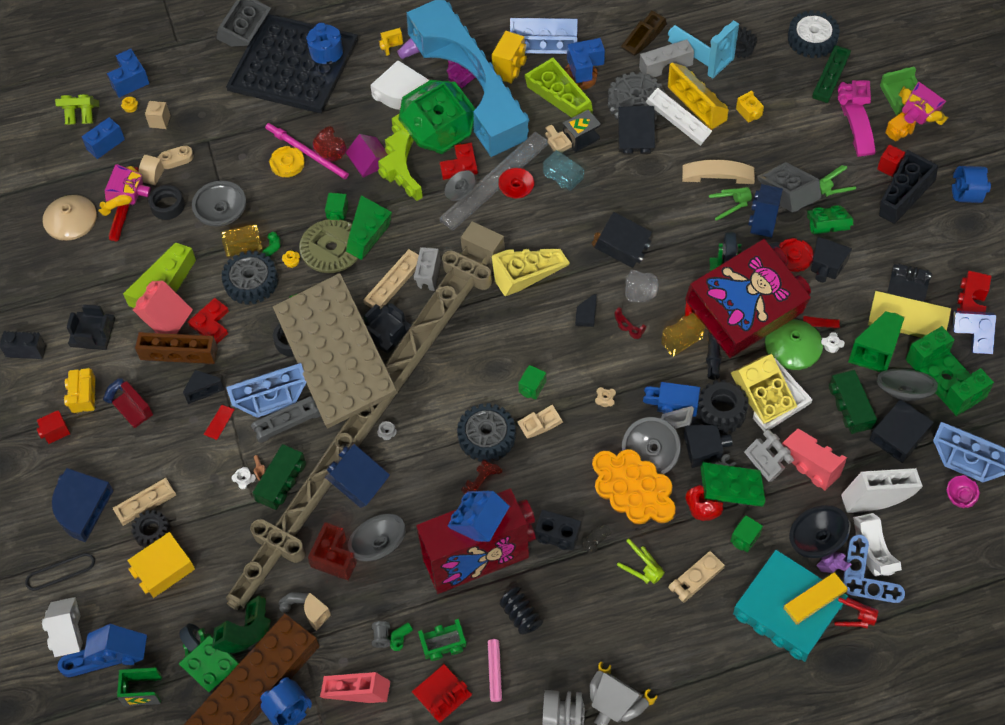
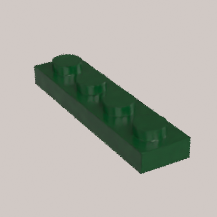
M835 45L813 92V99L829 103L850 57L851 50Z

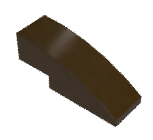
M651 10L644 21L640 20L621 48L634 56L637 55L660 34L667 25L666 19Z

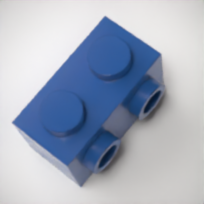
M110 117L82 136L86 149L96 159H99L125 140L120 126Z

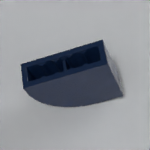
M66 468L64 473L60 475L53 493V513L67 534L77 540L86 542L109 501L113 489L109 482Z

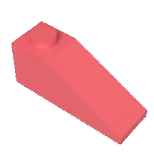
M376 672L324 676L320 697L364 703L387 702L390 681Z

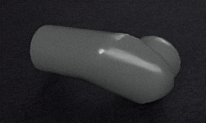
M299 592L288 593L280 599L279 610L281 612H289L291 605L294 603L305 604L309 594Z

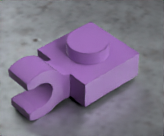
M834 552L822 557L817 567L821 572L834 573L837 569L846 571L852 564L845 562L846 556L844 554Z

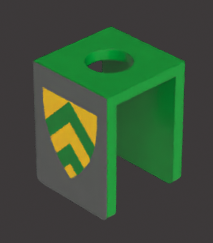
M157 668L119 670L117 698L123 706L161 704V700L156 692L128 693L129 682L162 680L161 673Z

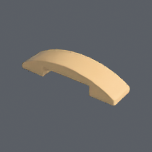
M703 160L683 165L682 182H700L701 178L736 179V183L754 184L755 182L754 167L740 162Z

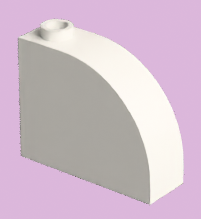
M397 61L371 84L372 97L391 108L400 110L402 97L429 80L400 61Z
M916 468L861 472L841 496L847 513L867 512L901 503L916 494L923 486Z

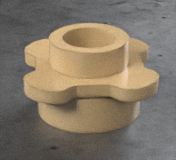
M598 388V396L595 399L596 404L603 407L613 406V397L616 395L615 390Z

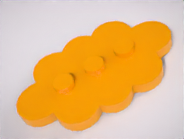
M629 449L621 451L617 456L610 451H601L595 455L592 465L594 471L599 476L595 482L596 491L600 497L610 500L611 506L615 511L626 512L628 519L634 524H644L651 518L658 523H667L673 519L676 508L674 502L669 498L673 488L671 480L663 474H657L656 466L652 462L641 461L639 454Z

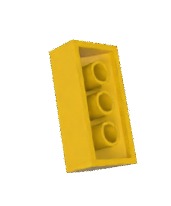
M672 62L669 66L668 88L710 130L727 121L728 107L703 82H700L692 71H689L683 65Z

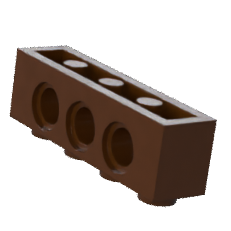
M139 332L135 350L140 360L215 364L218 347L214 336Z

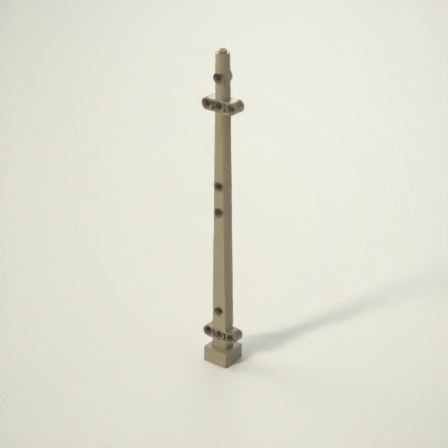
M472 221L461 236V254L455 251H447L443 254L442 260L444 271L447 273L385 364L397 392L401 389L473 286L481 290H486L491 286V271L494 272L492 256L505 251L503 235ZM396 394L347 419L275 526L262 519H258L251 524L250 530L255 541L261 544V547L250 563L245 566L244 572L226 596L227 604L231 608L238 610V608L243 609L258 587L264 583L266 576L281 556L294 563L304 559V547L295 536L332 485L325 478V475L328 473L327 467L333 461H338L340 458L338 454L344 448L342 447L343 444L348 443L347 447L353 444L357 447L361 445ZM265 529L264 533L257 534L259 530ZM276 539H282L281 542L274 543ZM299 548L297 552L291 553L292 549ZM253 572H259L257 576L250 577Z

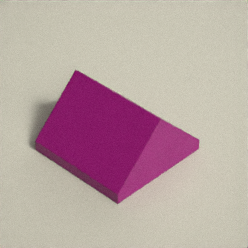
M359 134L346 151V155L363 178L378 171V161L388 155L377 137Z

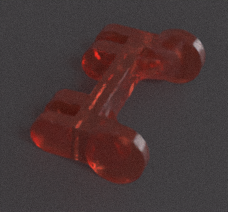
M483 460L481 462L482 466L479 465L477 467V471L480 473L474 482L467 480L465 485L468 488L463 486L461 488L462 492L466 494L468 491H478V487L488 475L501 474L503 472L502 469L495 464L492 465Z

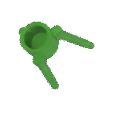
M841 165L819 180L821 195L825 194L827 197L831 194L856 189L853 186L831 190L834 186L831 179L846 170L847 166Z
M748 187L721 190L722 193L709 195V198L733 196L735 202L740 203L715 218L716 221L741 207L748 206L747 202L752 199L751 191Z

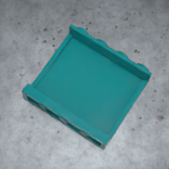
M775 550L736 604L733 615L741 623H747L752 626L759 635H765L770 638L777 647H783L788 650L795 659L806 662L812 649L838 611L845 605L839 602L838 598L847 600L848 595L842 594L796 625L784 610V605L823 579Z

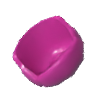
M965 475L952 478L948 482L947 495L954 505L960 508H969L978 501L980 491L975 481Z

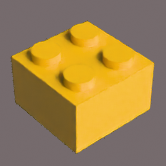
M509 31L504 32L493 51L492 65L495 73L501 76L502 81L512 84L514 78L518 77L521 66L525 65L527 56H525L526 44L524 36Z

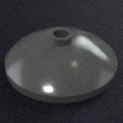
M215 181L204 185L196 192L192 200V210L195 217L203 224L209 226H224L234 222L243 214L246 207V197L243 190L235 183L229 181Z
M889 369L881 372L877 377V384L884 392L902 401H916L930 397L937 391L938 387L937 381L931 376L910 369Z
M646 417L634 422L627 429L622 441V451L629 449L637 452L641 461L652 462L656 466L657 474L664 475L678 462L681 454V441L676 429L669 422L656 417ZM654 444L658 446L656 451L652 450Z
M382 514L370 518L352 533L348 541V550L355 559L360 561L382 559L399 547L406 534V525L399 516L394 514Z

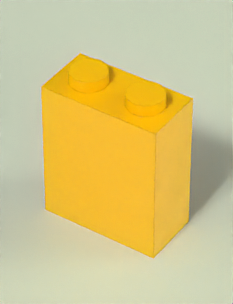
M170 532L127 560L131 566L128 570L134 579L139 577L142 581L139 583L145 594L149 592L153 598L195 570L192 562Z

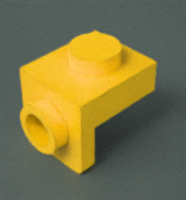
M400 28L380 33L381 40L379 45L381 51H385L386 56L390 55L389 48L403 44Z

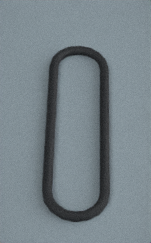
M83 553L32 572L27 576L25 585L29 590L36 591L87 572L94 566L95 558L90 553ZM83 556H89L92 559L91 565L81 571L35 588L30 587L28 584L29 579L38 573Z

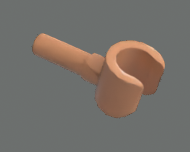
M255 455L256 467L254 468V473L260 481V476L265 473L266 468L260 463L259 456Z

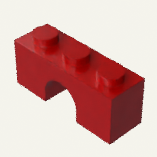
M968 271L966 278L962 277L960 288L963 289V292L959 293L957 303L960 304V308H957L956 311L986 312L987 306L979 305L974 300L985 301L990 288L991 275Z

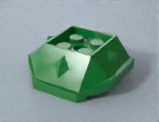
M429 80L402 97L398 119L419 147L444 154L452 149L454 145L460 144L471 136L475 107L456 82ZM434 111H439L441 114L438 115Z

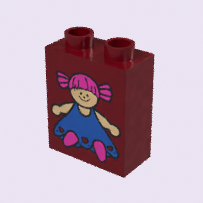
M765 239L692 282L685 298L686 302L729 358L734 357L802 314L811 298V289L807 281L800 275L794 277L786 267L788 261L784 252L777 246L771 248Z
M511 488L497 493L510 507L490 542L475 541L450 529L448 524L456 510L416 525L422 559L437 594L529 558L528 542L535 540L536 537L531 525L535 523V518L527 499L517 502Z

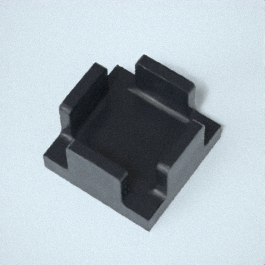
M392 303L388 305V308L384 305L381 309L379 305L375 304L364 315L365 325L374 344L386 354L403 339L412 326L405 320L404 312Z
M83 305V312H77V315L71 312L67 323V330L70 334L69 346L107 350L115 322L114 315L105 314L101 306Z

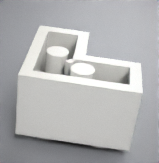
M76 597L51 602L48 610H46L44 619H42L43 629L49 635L47 639L48 648L53 650L54 657L77 653L81 650L83 642L78 627L80 612Z

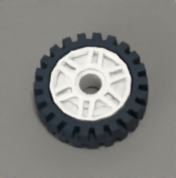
M810 10L809 14L807 11L797 14V17H794L788 30L790 47H792L793 51L797 50L799 55L803 53L804 57H807V55H810V58H814V55L817 58H821V55L827 56L828 53L830 54L838 42L840 29L839 25L836 24L837 21L835 19L832 20L833 17L830 15L827 17V13L823 12L821 15L820 11L814 13L813 10Z

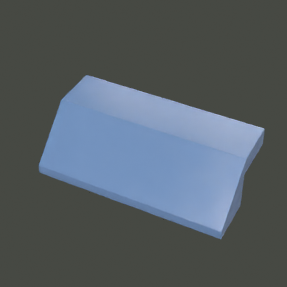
M510 18V32L524 36L526 44L525 53L567 54V44L577 42L578 19Z

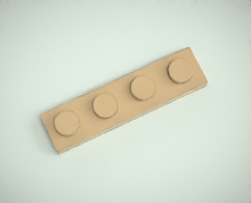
M408 249L364 298V304L370 308L377 304L380 306V309L386 305L415 272L419 255Z

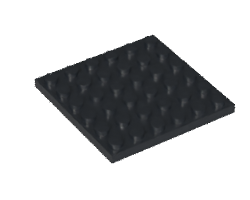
M268 14L226 86L227 91L322 114L358 41V34L340 31L343 46L342 56L333 63L328 61L327 64H320L312 60L306 39L309 31L316 27V25Z

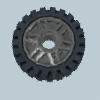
M247 251V254L244 255V252H240V257L234 255L233 260L229 259L227 261L228 265H224L221 277L225 291L232 300H237L240 304L243 301L245 305H249L250 301H252V304H257L256 300H259L261 303L264 301L263 297L268 299L270 293L273 294L275 292L274 288H277L278 275L276 267L269 256L266 257L264 253L259 254L258 251H254V254H252L251 251Z
M482 403L478 404V408L473 406L471 411L466 410L465 416H461L458 422L457 435L460 447L467 456L470 455L473 460L478 458L479 462H483V459H486V462H491V459L497 461L499 456L503 458L506 456V452L509 453L511 451V447L514 446L516 429L511 414L509 412L506 413L503 407L499 409V405L494 404V407H491V403H487L486 407H483ZM485 431L490 432L489 434H483Z

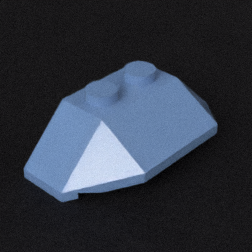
M299 363L226 387L232 406L258 418L296 403L306 384L302 374L304 372L302 364Z
M940 423L933 441L945 467L981 482L1005 475V447L952 425Z

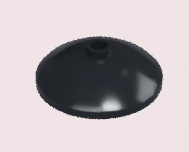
M821 505L803 512L792 524L789 533L790 543L794 550L804 557L821 558L828 556L840 549L848 539L850 521L847 515L835 506Z

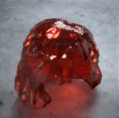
M328 126L321 130L314 138L313 150L323 159L334 162L342 159L346 153V144L341 137H334V128Z

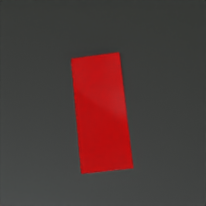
M803 316V321L811 326L840 328V320Z
M221 405L203 435L217 440L235 409Z

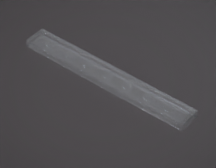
M534 132L476 184L469 195L456 202L440 217V222L454 231L499 190L498 182L503 172L511 168L522 169L548 145V140Z

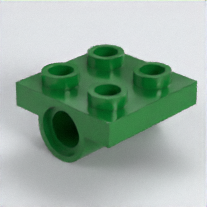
M839 205L831 206L828 209L817 207L807 211L812 234L829 233L830 229L832 232L847 231L853 225L852 216L844 207Z

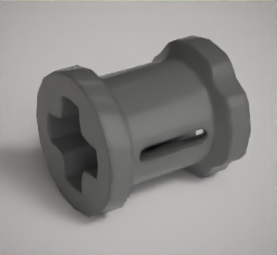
M386 621L372 623V629L374 630L372 646L376 648L390 646L391 641L388 636L390 623Z

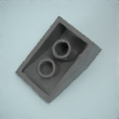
M787 162L757 176L758 180L764 185L783 188L780 205L790 212H796L800 208L821 199L819 179Z

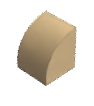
M144 154L139 166V173L142 175L144 183L156 185L164 171L161 159Z
M309 593L305 600L304 610L310 625L317 631L331 614L327 606Z

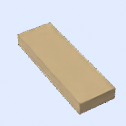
M164 478L113 507V510L124 526L133 521L135 517H140L139 514L141 512L145 514L146 510H152L176 496V493L168 480Z

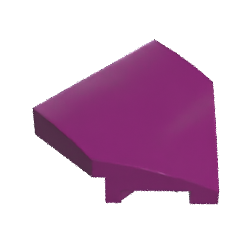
M448 60L447 73L450 82H456L460 88H463L476 78L465 67Z

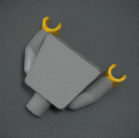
M603 662L599 663L598 671L590 682L592 707L600 711L594 721L595 724L608 725L611 719L616 722H627L639 716L649 705L655 703L657 695L653 699L647 696L651 691L650 689L646 690L643 698H641L643 694L610 674L611 665H609L608 669L604 670L602 669Z

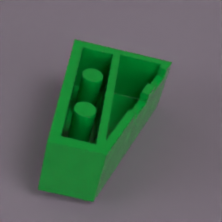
M361 196L348 237L346 252L362 260L390 226L392 212Z

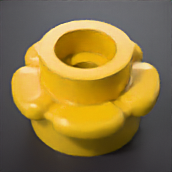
M126 97L122 100L121 107L128 113L134 112L138 108V101L134 97Z
M290 250L282 256V261L287 267L293 268L299 264L300 255L298 252Z

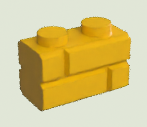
M92 369L70 370L68 378L65 379V387L68 390V395L64 396L65 405L73 413L94 411L95 375Z

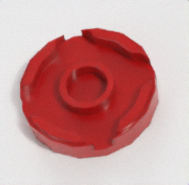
M791 238L780 243V249L784 252L788 261L786 267L790 272L804 271L811 265L813 250L807 242Z

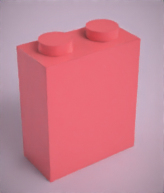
M152 281L149 283L145 293L137 300L136 306L133 309L156 333L177 334L193 310L164 281Z

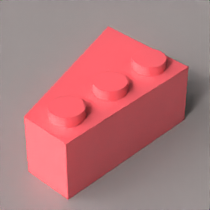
M797 429L782 445L791 451L790 454L794 458L792 463L796 466L797 470L802 474H806L814 485L821 487L825 491L841 476L847 457L844 455L838 457L832 453V448L828 446L823 448L817 444V439Z

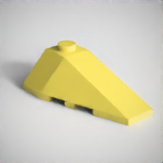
M523 249L522 252L505 250L492 256L495 282L504 296L519 292L570 264L561 249H540V251Z

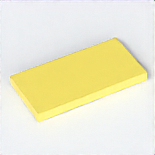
M875 291L868 325L874 323L885 311L897 313L905 317L900 333L922 338L941 326L947 331L951 308Z

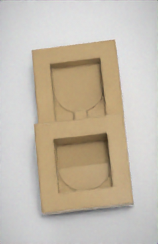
M553 405L537 414L533 412L518 421L527 438L542 434L563 423Z

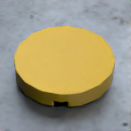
M290 146L278 148L272 153V157L269 160L272 172L280 177L297 175L302 171L305 164L303 153L298 148L294 149L290 148Z

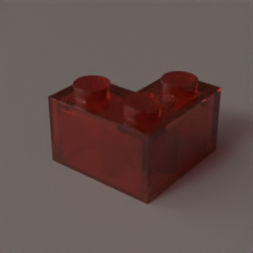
M325 522L308 556L311 568L349 581L357 562L353 552L342 549L346 541L343 528Z

